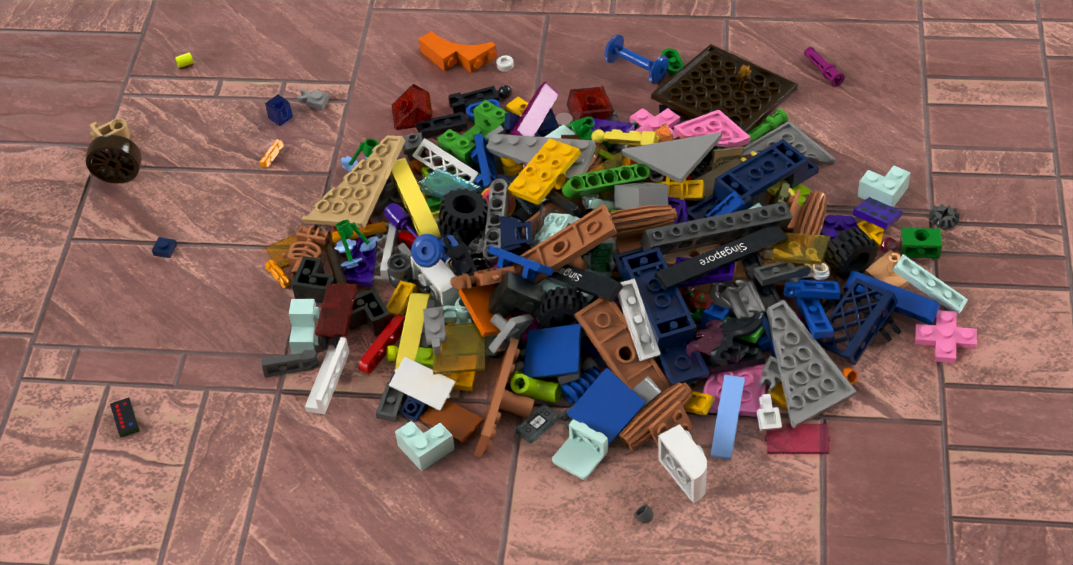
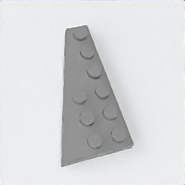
M491 134L486 148L489 153L505 159L511 158L518 164H528L549 138ZM551 138L580 149L581 155L566 172V182L574 175L587 173L596 148L595 141Z

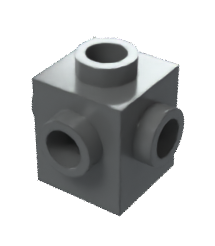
M421 132L404 136L405 144L402 148L404 155H408L409 162L417 160L412 155L424 140ZM425 148L419 155L421 158L427 157Z

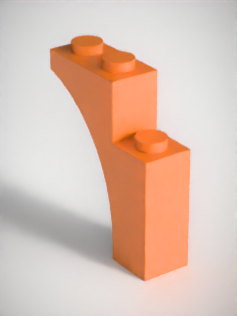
M432 31L418 38L420 52L444 71L459 64L469 73H473L497 58L496 45L493 42L478 45L457 44L444 40Z

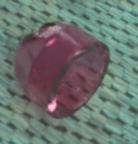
M891 237L884 238L881 243V251L884 253L890 250L895 252L896 241Z

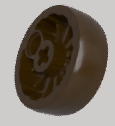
M103 135L95 138L90 143L86 154V166L89 172L96 178L108 183H126L133 180L140 170L142 161L138 146L131 140L118 135Z

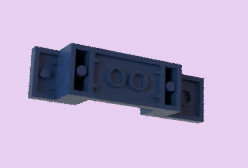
M782 139L716 177L713 194L688 208V218L690 221L707 218L706 215L733 191H736L746 204V207L742 210H747L753 206L754 196L783 179L790 184V188H794L819 172V167Z
M642 247L613 255V261L622 281L631 279L636 281L661 354L657 358L670 387L678 382L687 384L709 377V370L694 341L696 325L678 287L664 291L654 277L656 272L668 268L659 247L643 251Z

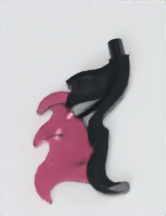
M757 312L755 318L751 320L727 318L726 322L721 320L707 322L706 327L711 328L703 329L696 333V337L702 336V338L692 341L687 345L686 352L688 356H691V353L695 351L703 352L711 356L712 361L726 366L727 359L720 356L733 345L732 340L755 333L763 324L764 314Z

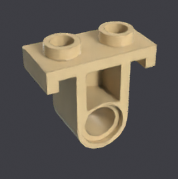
M122 118L114 119L98 127L96 122L90 124L92 131L90 136L93 140L103 135H118L127 139L130 138L126 120Z

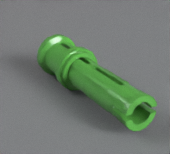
M778 109L772 116H767L762 124L748 133L751 137L750 143L764 136L769 131L776 129L782 123L788 122L786 112Z

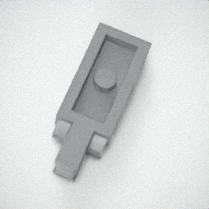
M443 306L423 309L426 342L428 345L432 344L434 355L442 354L441 343L447 341Z

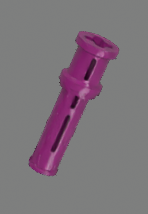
M808 47L805 50L804 55L822 71V76L828 78L832 86L837 87L843 83L845 76L836 70L835 65L829 64L813 47Z

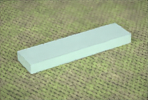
M904 254L892 270L949 311L957 312V316L968 301L967 298Z

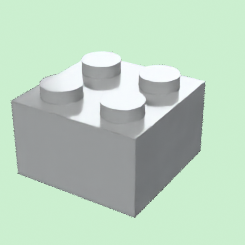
M649 182L614 185L615 208L623 210L646 205H668V185Z

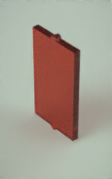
M327 284L315 333L316 336H329L332 338L333 336L347 335L358 287L357 284Z

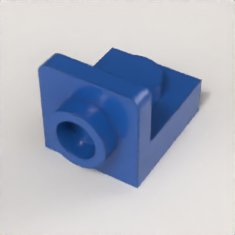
M712 302L703 311L700 328L718 334L719 326L730 315L731 309Z

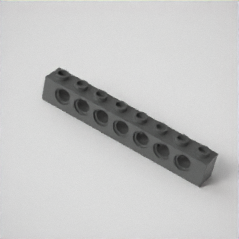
M786 202L648 229L645 230L640 244L643 251L659 247L662 255L734 241L774 224H778L782 230H786L793 217Z

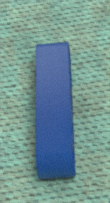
M851 271L843 287L845 292L848 291L855 279L858 278L885 292L887 290L893 292L898 300V304L893 311L926 324H933L940 309V304L936 301L860 272ZM859 285L855 290V296L865 292V288ZM879 294L875 295L878 300L882 297Z

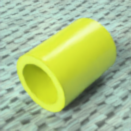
M190 52L175 57L179 69L194 64Z

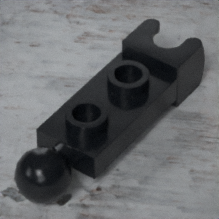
M502 85L499 90L491 86L464 94L460 92L448 96L449 105L453 107V114L460 112L465 114L466 108L471 104L489 99H495L500 102L499 97H510L512 89L508 85Z

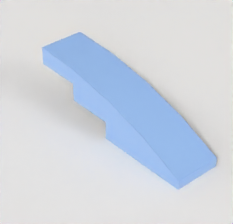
M724 375L711 457L728 460L732 458L745 383L744 377Z

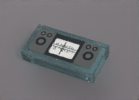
M543 404L516 428V433L532 444L559 420V415Z

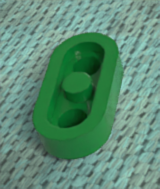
M669 48L662 51L661 56H666L669 62L667 73L673 76L684 67V63L677 50Z

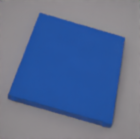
M580 324L528 331L524 375L532 378H543L578 373L582 335Z
M605 368L567 414L579 423L586 424L590 429L603 433L608 438L609 446L646 402L613 374L610 369Z

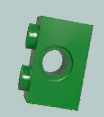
M902 228L900 236L901 256L904 254L908 258L940 259L942 249L941 229Z

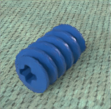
M593 366L587 369L586 372L581 373L580 379L568 382L567 385H562L560 389L564 399L569 404H572V402L576 403L601 374L599 369Z

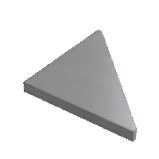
M790 121L743 147V155L751 154L752 151L758 154L784 139L813 163L833 165L836 161L833 156Z
M718 132L622 149V155L637 163L646 164L650 169L682 183L722 138V133Z

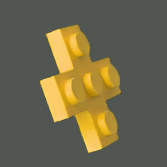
M666 177L665 182H649L668 185V197L685 201L704 200L703 180L685 179L682 183Z

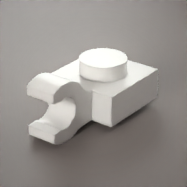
M763 394L762 397H759V404L762 409L757 410L760 431L781 429L779 408H772L771 395Z

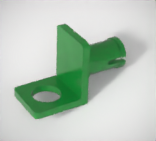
M588 116L571 121L567 128L574 131L575 135H580V140H592L591 135L593 131L591 128L595 125V121H593L592 117Z

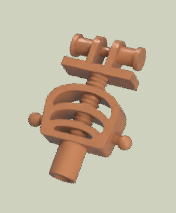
M300 226L299 232L296 233L297 242L290 246L288 254L282 253L281 255L282 258H288L289 265L294 266L291 272L294 277L303 256L322 259L319 246L325 247L327 240L330 238V230L324 231L321 228H317L314 231L313 226L309 228Z
M514 266L496 267L476 271L474 276H469L466 273L451 278L450 284L454 289L472 288L471 284L475 283L477 286L499 283L508 271L516 273Z

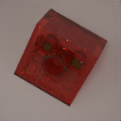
M412 84L392 104L394 129L416 128L418 122L429 120L433 117L430 93Z
M603 86L571 89L569 92L567 107L573 121L588 116L605 120L614 113L612 104Z

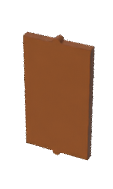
M446 400L441 411L428 406V410L419 418V421L430 427L441 423L453 435V439L463 443L471 434L475 433V430L484 422V419Z

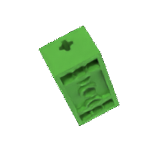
M484 100L474 109L475 125L462 136L451 129L447 130L438 138V147L469 167L478 166L479 163H476L470 155L476 149L474 136L481 133L488 140L486 135L500 125L504 129L505 113L508 112Z

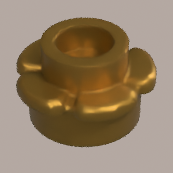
M742 65L737 75L741 81L749 78L752 72L749 70L750 66Z

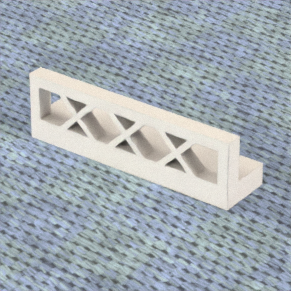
M425 138L412 155L463 190L465 188L470 190L476 182L475 178L480 175L477 171ZM424 148L427 149L429 157L421 158L419 155ZM434 159H442L443 165L435 167ZM447 168H456L457 174L449 176ZM467 175L471 179L464 186L461 184V177Z
M385 222L387 229H389L388 234H376L378 237L376 259L382 255L383 258L381 263L377 261L375 263V272L380 269L381 276H374L373 282L390 283L387 261L392 255L396 254L398 245L397 235L401 231L397 230L391 223ZM386 241L385 248L379 247L380 244Z
M631 279L621 282L623 288L619 292L618 298L639 360L641 362L651 358L655 359L661 354L636 281Z
M340 338L337 348H334V345L329 346L306 402L305 410L307 412L325 415L349 355L346 338Z

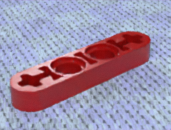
M401 314L394 316L361 358L358 365L360 371L366 374L373 372L387 354V346L394 345L402 335L405 316Z

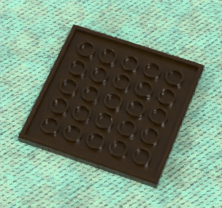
M710 44L651 93V99L692 119L720 110L748 134L796 91L798 84ZM742 65L750 66L749 70L752 72L749 78L741 81L737 75Z

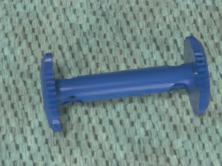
M615 35L609 40L604 52L605 60L608 63H613L618 57H621L650 71L649 81L652 84L659 83L664 78L669 66L666 56H659L653 62L624 48V37L622 35Z
M432 234L420 235L411 246L413 260L424 268H430L436 265V263L438 264L441 259L446 262L450 257L443 238L447 237L451 241V245L455 247L459 244L455 240L454 235H446L440 240Z

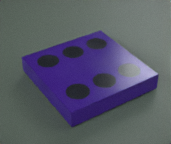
M868 197L854 208L852 215L887 229L902 216L903 211Z

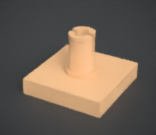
M892 250L888 251L865 270V275L902 289L909 284L907 280L892 271L901 257Z

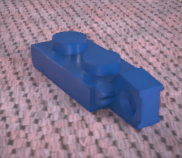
M799 279V282H785L784 296L840 299L839 285L835 281Z

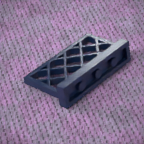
M856 278L828 318L834 332L845 329L846 336L836 339L834 333L833 340L823 342L821 341L822 338L815 340L821 347L846 359L848 363L855 366L898 304L895 294L889 290L885 292ZM859 285L865 288L866 293L855 296V290ZM877 294L882 296L878 302L871 304L870 296ZM867 298L868 305L857 306L856 300ZM854 302V309L844 311L846 303ZM870 309V315L867 318L860 319L859 312ZM856 313L857 320L847 323L845 316ZM842 317L844 324L833 327L834 320ZM859 325L858 332L849 335L848 328ZM848 341V346L844 352L838 349V343Z

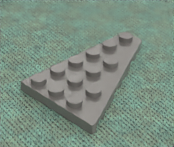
M784 300L768 307L766 313L791 426L796 428L851 398L857 391L819 343L813 339L811 333Z

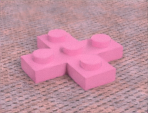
M643 108L630 116V122L632 124L634 122L637 123L638 129L635 131L640 132V134H642V131L656 132L655 135L659 136L658 143L680 139L674 133V130L671 129L680 123V116L669 108L657 116H653Z
M939 310L935 318V325L916 324L915 344L935 346L936 362L955 363L956 348L976 349L977 329L956 327L957 312Z

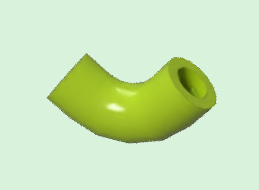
M517 374L511 380V388L515 393L552 403H559L562 393L560 388L562 385L560 383L539 380L524 374Z

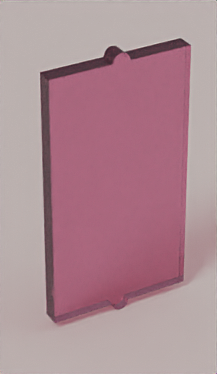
M782 424L781 429L766 431L764 440L767 442V454H829L830 436H828L827 424H801L796 428H793L791 424Z

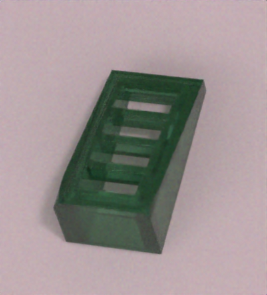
M601 243L591 254V272H611L613 243Z

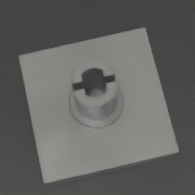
M500 313L495 314L490 322L500 330V333L488 348L493 353L507 350L511 338L519 340L534 318L530 314L510 318L507 321Z

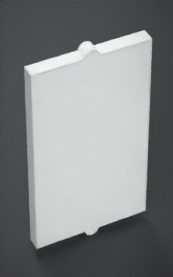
M404 357L398 369H395V375L389 386L441 411L446 400L450 398V393L456 381Z

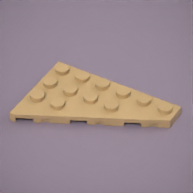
M387 135L379 145L372 149L373 153L366 160L362 159L350 173L343 177L344 181L337 188L333 187L323 196L322 200L314 205L315 209L310 214L302 217V221L305 224L335 226L338 222L348 219L350 223L355 222L357 228H365L405 143L403 136Z

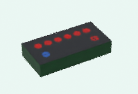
M129 397L110 403L120 438L140 431Z

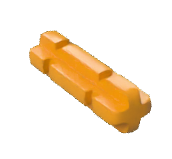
M276 139L259 161L261 167L268 168L284 146L281 140Z
M269 260L265 263L268 272H271L270 274L283 288L291 286L290 278L285 276L286 274L276 265L274 260Z

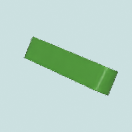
M638 163L574 175L564 184L562 192L567 198L573 199L614 191V185L644 182L650 175V169L646 164Z

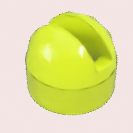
M387 346V361H396L399 350L397 346Z

